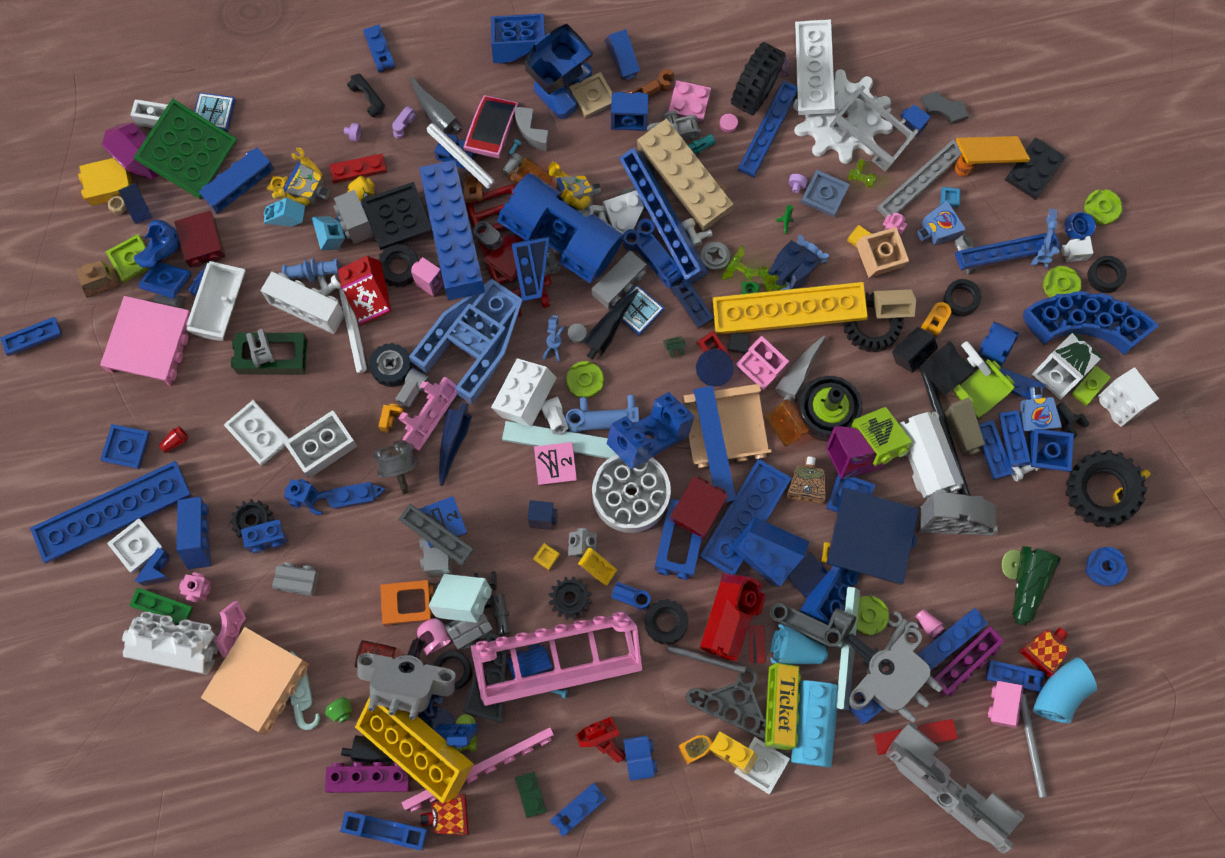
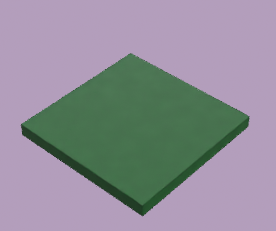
M172 98L133 159L200 199L201 194L199 191L205 184L211 182L237 141V138Z

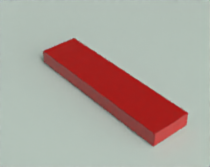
M953 719L918 725L917 727L921 733L935 744L958 739ZM902 729L873 735L878 755L886 754L891 743Z

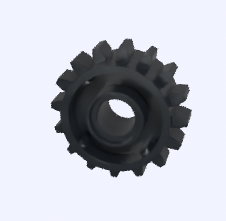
M250 499V503L243 501V505L240 507L236 506L237 510L232 512L234 518L230 520V523L234 525L231 529L237 532L236 536L241 538L242 529L274 521L275 519L270 517L274 513L268 510L269 506L267 504L262 506L260 500L255 503L253 499ZM252 517H256V522L253 525H249V520Z
M564 577L563 582L557 580L558 585L551 587L554 592L549 593V597L553 598V600L549 601V605H554L552 611H558L559 618L564 615L565 620H568L569 617L576 620L577 615L583 617V611L589 610L586 605L592 602L590 599H587V597L591 596V592H586L588 585L583 586L582 579L577 582L575 577H572L571 580ZM573 594L576 599L572 603H567L564 600L565 596Z

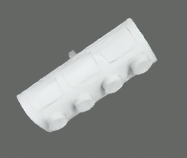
M211 261L207 263L187 322L188 332L207 339L224 340L242 280L245 276V269Z

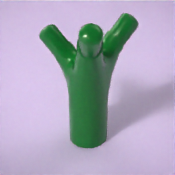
M787 205L784 215L776 219L777 222H784V234H787L789 222L794 221L791 217L794 209L792 205Z

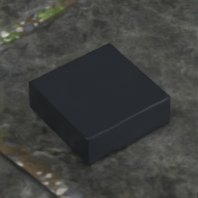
M731 333L728 351L746 354L750 334Z

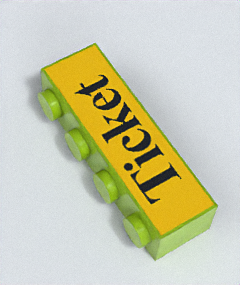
M781 663L769 666L765 747L781 750L796 748L798 742L796 730L799 722L797 707L800 701L798 685L801 681L799 666Z

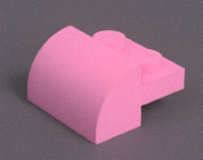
M761 336L736 365L756 384H760V388L764 391L783 373L789 365V361Z

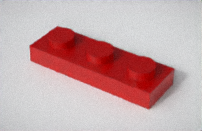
M383 153L329 164L333 184L354 180L359 176L369 177L387 173Z

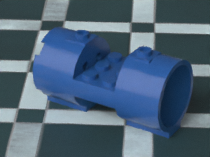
M532 173L525 175L512 191L513 194L509 202H506L500 210L497 222L524 240L550 236L549 246L562 254L560 264L589 283L596 281L616 255L625 235L594 214L586 218L581 212L574 210L566 202L562 201L560 197L562 193L558 189Z

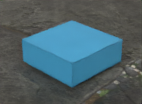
M942 187L940 205L948 201L951 207L958 208L960 205V189Z

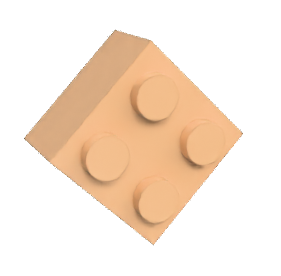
M897 227L863 236L856 243L868 278L900 269L909 262Z

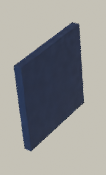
M843 488L826 564L903 585L919 509Z

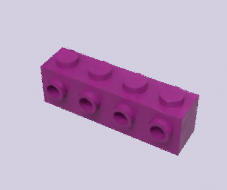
M991 626L985 628L933 677L943 687L938 692L941 697L946 695L952 696L959 689L957 687L958 684L962 681L964 683L973 676L971 672L975 668L978 670L987 663L985 659L990 654L994 656L1001 650L1000 645L1004 642V639Z
M355 762L352 766L344 767L345 763H332V767H326L325 792L327 793L410 792L411 776L395 762H393V766H385V762H373V766H365L363 762Z

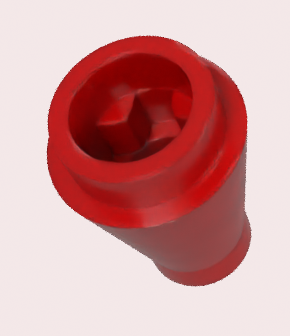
M178 426L169 432L159 444V447L164 453H168L170 450L186 443L189 436Z

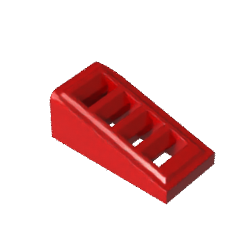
M714 331L709 332L696 342L718 372H721L735 362ZM712 339L713 342L706 346L705 343ZM717 345L718 348L710 352L709 349ZM721 351L723 354L715 359L714 355ZM726 357L727 360L719 365L718 361Z

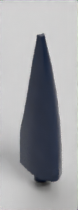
M462 403L460 410L449 409L446 415L440 448V486L444 485L453 460L469 429L472 416L467 413L469 407L467 403Z

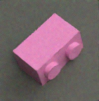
M423 257L412 266L411 273L416 286L434 297L444 285L441 269Z
M997 681V685L993 686L991 698H994V704L989 707L988 718H991L992 724L1018 728L1023 696L1022 685Z

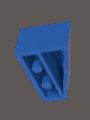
M550 236L512 243L523 301L542 297Z
M202 497L178 500L177 552L188 570L211 566L209 524L207 519L209 507L207 503H204Z

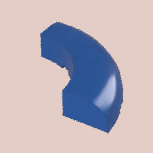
M1084 291L1056 294L1053 297L1034 303L1023 312L1026 325L1043 345L1056 338L1071 335L1075 332L1077 335H1088L1104 340L1117 348L1123 355L1159 327L1151 317L1143 311H1138L1131 307L1130 303L1126 301L1121 302L1114 299L1113 296L1106 294H1092Z

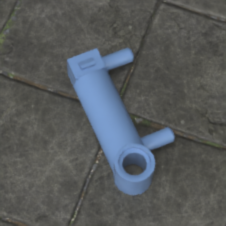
M627 396L628 408L598 411H588L587 398L582 397L580 398V410L571 409L566 414L567 430L573 433H580L583 430L610 429L612 423L625 416L635 424L639 422L638 407L635 406V396ZM577 419L580 422L572 423L571 421Z

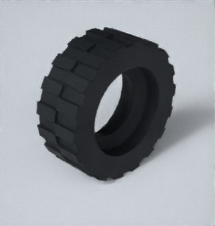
M395 244L387 249L385 248L382 254L380 253L378 260L381 261L385 282L395 287H406V285L412 284L414 279L411 269L416 261L419 262L412 248L403 244ZM404 258L408 262L407 270L402 274L393 273L390 270V263L393 259Z
M666 599L659 600L648 608L644 624L648 636L654 642L669 645L683 638L687 631L689 620L687 612L681 604L679 605L674 600ZM668 612L675 617L676 626L673 630L664 632L658 628L656 620L661 613Z

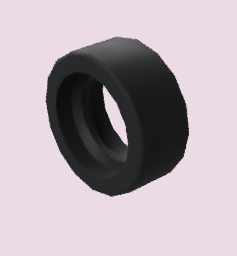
M1102 256L1090 266L1087 276L1090 285L1096 291L1111 293L1124 283L1127 272L1123 262L1118 258ZM1101 265L1111 267L1117 274V280L1112 284L1103 282L1097 275V268Z
M958 279L948 286L943 296V301L950 306L951 314L968 316L979 306L981 291L973 281ZM955 289L967 290L973 297L972 304L968 307L956 305L951 298L952 292Z
M447 651L435 660L434 666L442 667L443 663L449 659L459 660L464 666L463 677L455 682V690H459L470 681L472 675L471 664L462 653Z

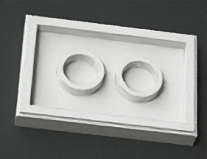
M254 400L224 424L261 466L286 446L284 442L289 439Z

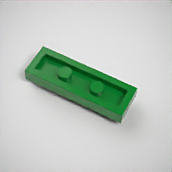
M138 587L129 605L144 612L171 616L172 622L178 624L182 620H189L194 609L192 606Z

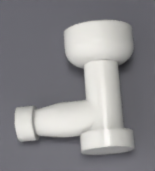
M694 218L682 222L694 247L702 244V239L712 237L710 229L704 232H695L696 222Z
M333 275L330 284H327L324 276L317 277L318 282H320L321 289L319 291L322 293L321 295L328 297V294L334 289H341L339 275Z
M1031 465L1012 467L1013 474L1011 476L1015 481L1023 479L1025 473L1032 470L1037 471L1041 468L1031 467Z

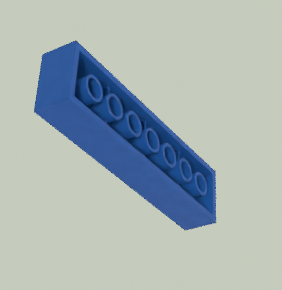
M455 160L419 167L448 301L485 293Z

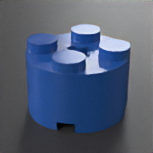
M994 321L988 336H985L980 346L978 355L987 360L989 359L991 362L995 361L1002 367V364H1004L1013 348V342H1016L1019 332Z

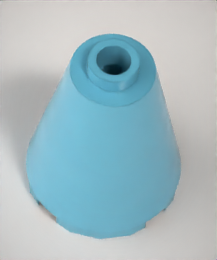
M781 624L778 626L781 629L779 631L775 630L770 647V652L774 653V658L770 657L773 664H822L823 661L827 660L828 650L824 644L786 625Z

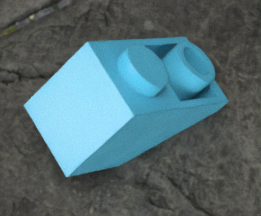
M284 198L270 204L264 210V223L291 227L300 224L303 221L305 205L289 198Z
M331 216L313 217L312 220L320 249L338 250L345 239L341 223Z

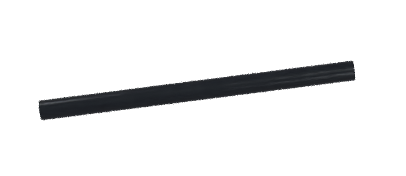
M920 368L933 412L937 413L964 483L962 489L959 490V494L970 496L935 384Z

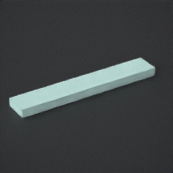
M505 422L502 441L529 446L573 442V450L576 454L605 459L616 455L607 445L608 438L567 431L558 435L553 434L550 428L529 427L520 423Z
M853 587L847 588L845 612L856 616L855 625L849 635L852 633L856 636L860 590ZM846 643L841 649L836 707L842 710H849L850 706L849 698L851 695L855 652Z

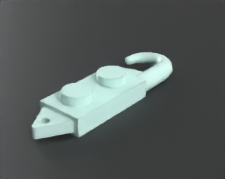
M306 672L304 677L300 678L297 683L296 691L290 696L297 725L301 729L311 730L318 725L320 715L317 713L314 722L310 724L305 723L302 711L307 710L313 702Z

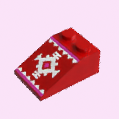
M365 256L338 269L341 288L360 325H364L392 312L380 260Z

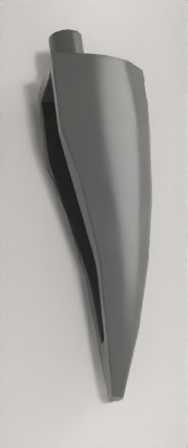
M410 76L415 94L431 122L445 134L453 130L456 133H460L462 131L461 124L452 112L428 94Z

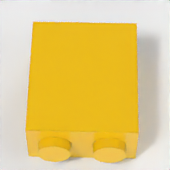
M114 158L80 166L81 173L78 176L84 188L81 190L83 199L87 200L91 206L107 203L113 196L119 195L122 198L135 196L130 171L125 170Z

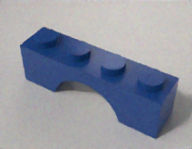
M345 811L340 832L424 851L429 830Z

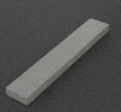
M953 139L884 200L876 210L885 218L888 214L892 216L893 213H900L957 162L960 155H962L957 142Z

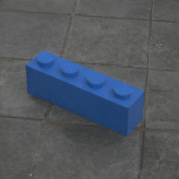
M256 147L254 150L248 151L242 159L234 162L225 172L220 173L212 182L205 184L199 193L215 213L218 214L274 171V168L267 157Z

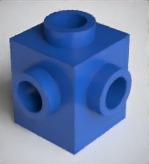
M291 479L289 485L285 488L284 498L289 501V505L295 508L302 506L312 509L319 491L304 479H299V481Z

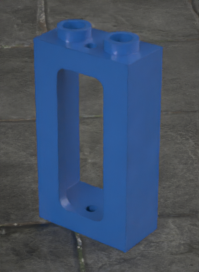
M670 499L654 570H657L658 574L669 576V574H675L679 579L688 580L693 578L701 538L692 533L685 564H678L667 560L674 523L670 521V516L679 500Z

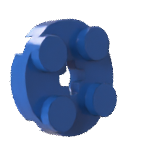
M1104 547L1090 553L1086 560L1085 572L1096 584L1111 587L1120 583L1125 578L1128 568L1124 561L1125 557L1120 551L1113 547ZM1106 562H1108L1111 571H1105L1103 569L1102 563L1105 564Z

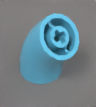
M1079 657L1072 659L1060 667L1048 679L1036 699L1033 708L1035 714L1055 722H1072L1073 716L1080 704L1097 691L1096 681L1082 659Z

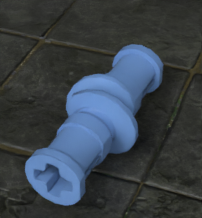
M311 258L310 264L307 260H304V264L294 266L283 265L282 273L288 276L289 280L307 277L310 282H314L316 276L338 275V269L341 268L338 258H335L334 261H319L317 263L314 258Z

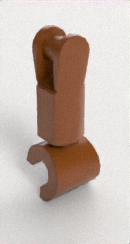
M664 69L659 73L658 81L655 79L629 93L642 92L650 97L661 91V89L671 90L669 81L674 80V72L670 69Z

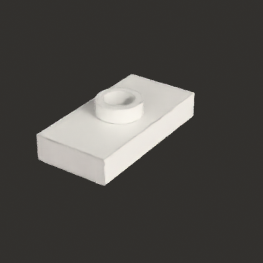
M964 342L961 346L970 356L967 360L973 367L978 366L982 373L988 376L991 373L989 367L970 343Z

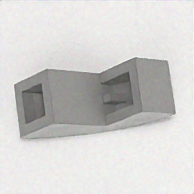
M515 107L516 125L520 136L533 148L547 152L548 130L532 129L534 121L533 109Z

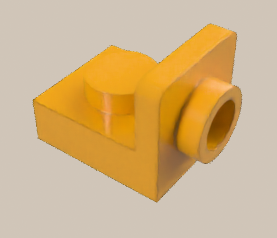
M383 405L378 426L381 432L388 433L389 428L393 427L394 416L392 415L400 416L404 412L399 405Z

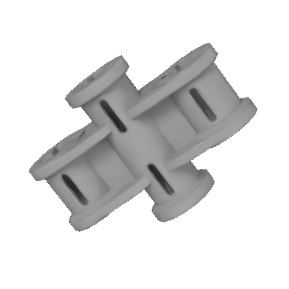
M669 111L662 116L663 120L667 118L683 140L695 139L702 134L698 128V118L696 115L678 118L677 111ZM661 122L650 124L647 127V131L649 132Z

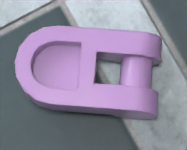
M406 106L393 122L392 127L395 138L401 139L404 136V129L409 123H413L416 118L415 109Z

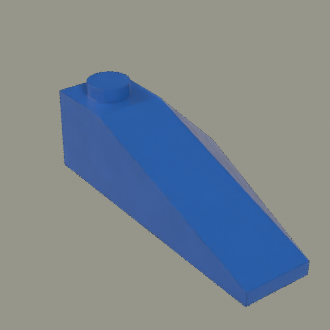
M833 566L809 594L799 612L829 625L831 616L836 608L845 611L847 588L857 584L859 573Z

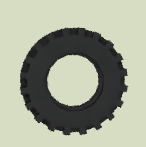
M766 42L761 43L759 48L757 47L754 54L751 55L743 73L740 75L739 81L736 83V88L731 98V105L751 116L755 115L765 99H767L770 90L778 78V74L785 61V52Z
M1099 450L1095 451L1094 454L1086 455L1075 465L1066 481L1067 490L1065 493L1066 496H1069V506H1073L1076 510L1074 512L1076 516L1080 514L1084 518V522L1090 521L1096 527L1105 525L1108 528L1116 524L1117 526L1121 525L1140 510L1141 505L1146 499L1144 498V494L1147 492V487H1144L1146 478L1141 476L1139 472L1141 470L1140 466L1135 467L1132 464L1134 460L1131 457L1127 460L1122 457L1124 453L1113 454L1112 450L1101 453ZM1109 473L1121 482L1123 496L1119 503L1110 507H1103L1095 504L1090 499L1087 493V483L1093 475Z

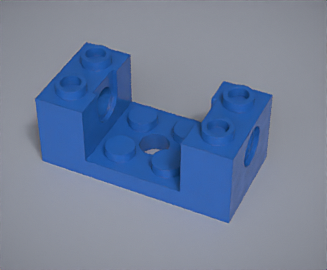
M667 392L655 399L651 415L634 424L625 416L612 423L607 445L633 469L688 437L695 416L670 392Z

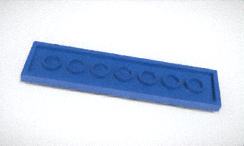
M173 461L31 527L30 530L43 563L47 564L131 525L138 518L142 520L178 503V500L187 499L192 495L178 462Z

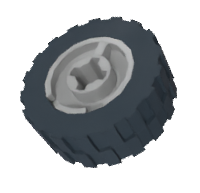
M386 343L383 346L377 347L369 359V367L374 379L386 387L402 385L408 372L413 368L406 349L394 343ZM392 362L394 367L388 366V364Z

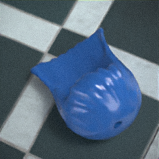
M153 220L148 226L149 231L144 237L145 239L150 238L149 245L134 256V261L140 267H155L158 260L171 256L179 247L180 241L177 230L168 222L163 220Z

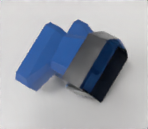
M568 24L559 26L535 43L525 60V69L535 80L533 87L535 94L559 119H566L577 108L576 99L566 87L571 83L573 85L581 83L592 76V67L586 61L593 56V52Z

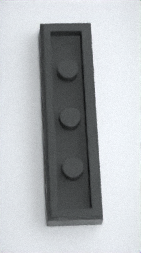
M409 504L398 519L461 566L465 565L475 551L474 548L412 504Z

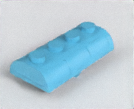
M800 681L798 687L800 701L797 707L799 722L796 730L798 742L796 748L792 749L791 763L832 768L838 685L816 681Z

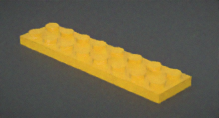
M864 282L713 297L716 335L867 320Z

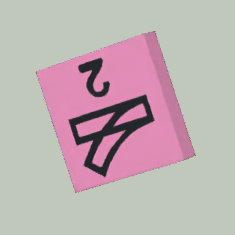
M573 442L534 446L538 485L577 481Z

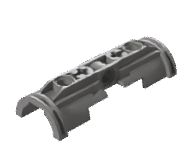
M910 721L891 743L886 756L896 764L898 770L979 839L991 843L1001 853H1006L1012 849L1013 843L1007 837L1023 820L1025 815L1018 809L1016 811L994 793L985 799L969 784L964 788L949 776L951 769L934 756L939 747L917 729L918 726Z

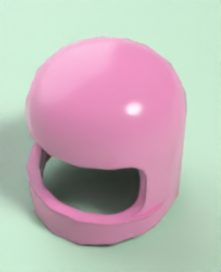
M429 619L418 627V639H424L428 645L424 648L426 656L452 641L445 625L439 619Z

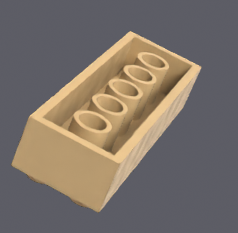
M667 118L637 140L639 150L690 216L694 218L703 232L733 210L731 200Z

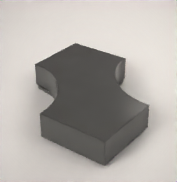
M938 91L924 95L920 99L928 115H941L950 124L968 119L969 117L962 100H947Z

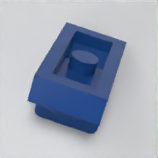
M158 547L135 581L146 586L171 580L159 572L168 563L170 555Z

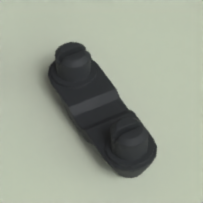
M360 73L351 75V80L347 83V86L351 91L355 92L359 88L365 93L366 99L371 104L367 109L369 115L376 117L378 114H383L385 104Z

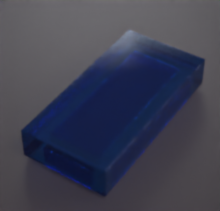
M137 183L118 190L135 224L153 217Z

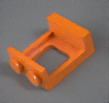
M428 580L380 584L382 624L385 627L393 626V624L427 621L435 617L429 608L431 597L434 595V586L430 585ZM418 589L425 591L426 609L424 612L399 614L398 592Z

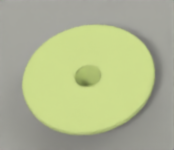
M1018 550L1008 551L1002 560L1003 572L1010 579L1017 578L1021 558L1020 551Z

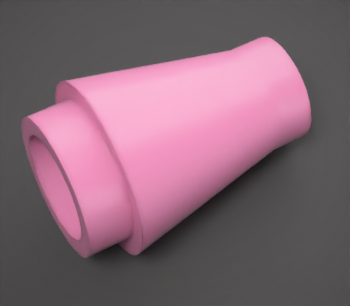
M925 609L916 615L928 637L931 636L935 639L945 630L942 626L943 623Z

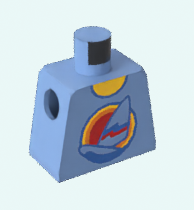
M946 201L924 217L921 223L923 229L917 231V236L920 241L930 238L934 245H938L959 238L966 229L949 202Z
M1042 387L1030 388L1031 399L1021 400L1020 419L1023 431L1061 427L1054 398H1043Z

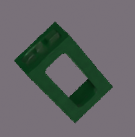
M236 333L235 339L232 341L234 357H231V367L237 374L305 375L308 339L304 333H265L268 343H295V357L292 360H275L272 363L269 361L260 364V367L257 368L253 360L243 359V347L245 343H248L247 333ZM252 333L257 343H261L258 339V333Z

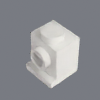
M1090 236L1081 241L1080 239H1073L1066 245H1062L1061 252L1065 256L1066 262L1089 260L1093 255Z

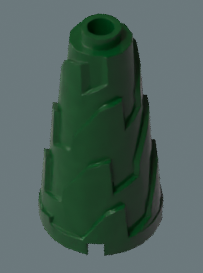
M1022 546L1020 551L1021 558L1016 578L1015 601L1012 611L1015 623L1027 626V623H1031L1034 620L1038 607L1061 561V557L1037 548L1031 551L1032 547Z

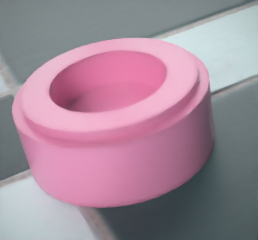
M733 114L723 115L720 119L721 130L726 133L736 130L738 125L737 117Z

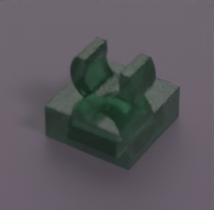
M682 336L663 340L664 347L669 351L671 358H674L673 352L676 349L679 350L681 356L684 355L682 347L686 345Z

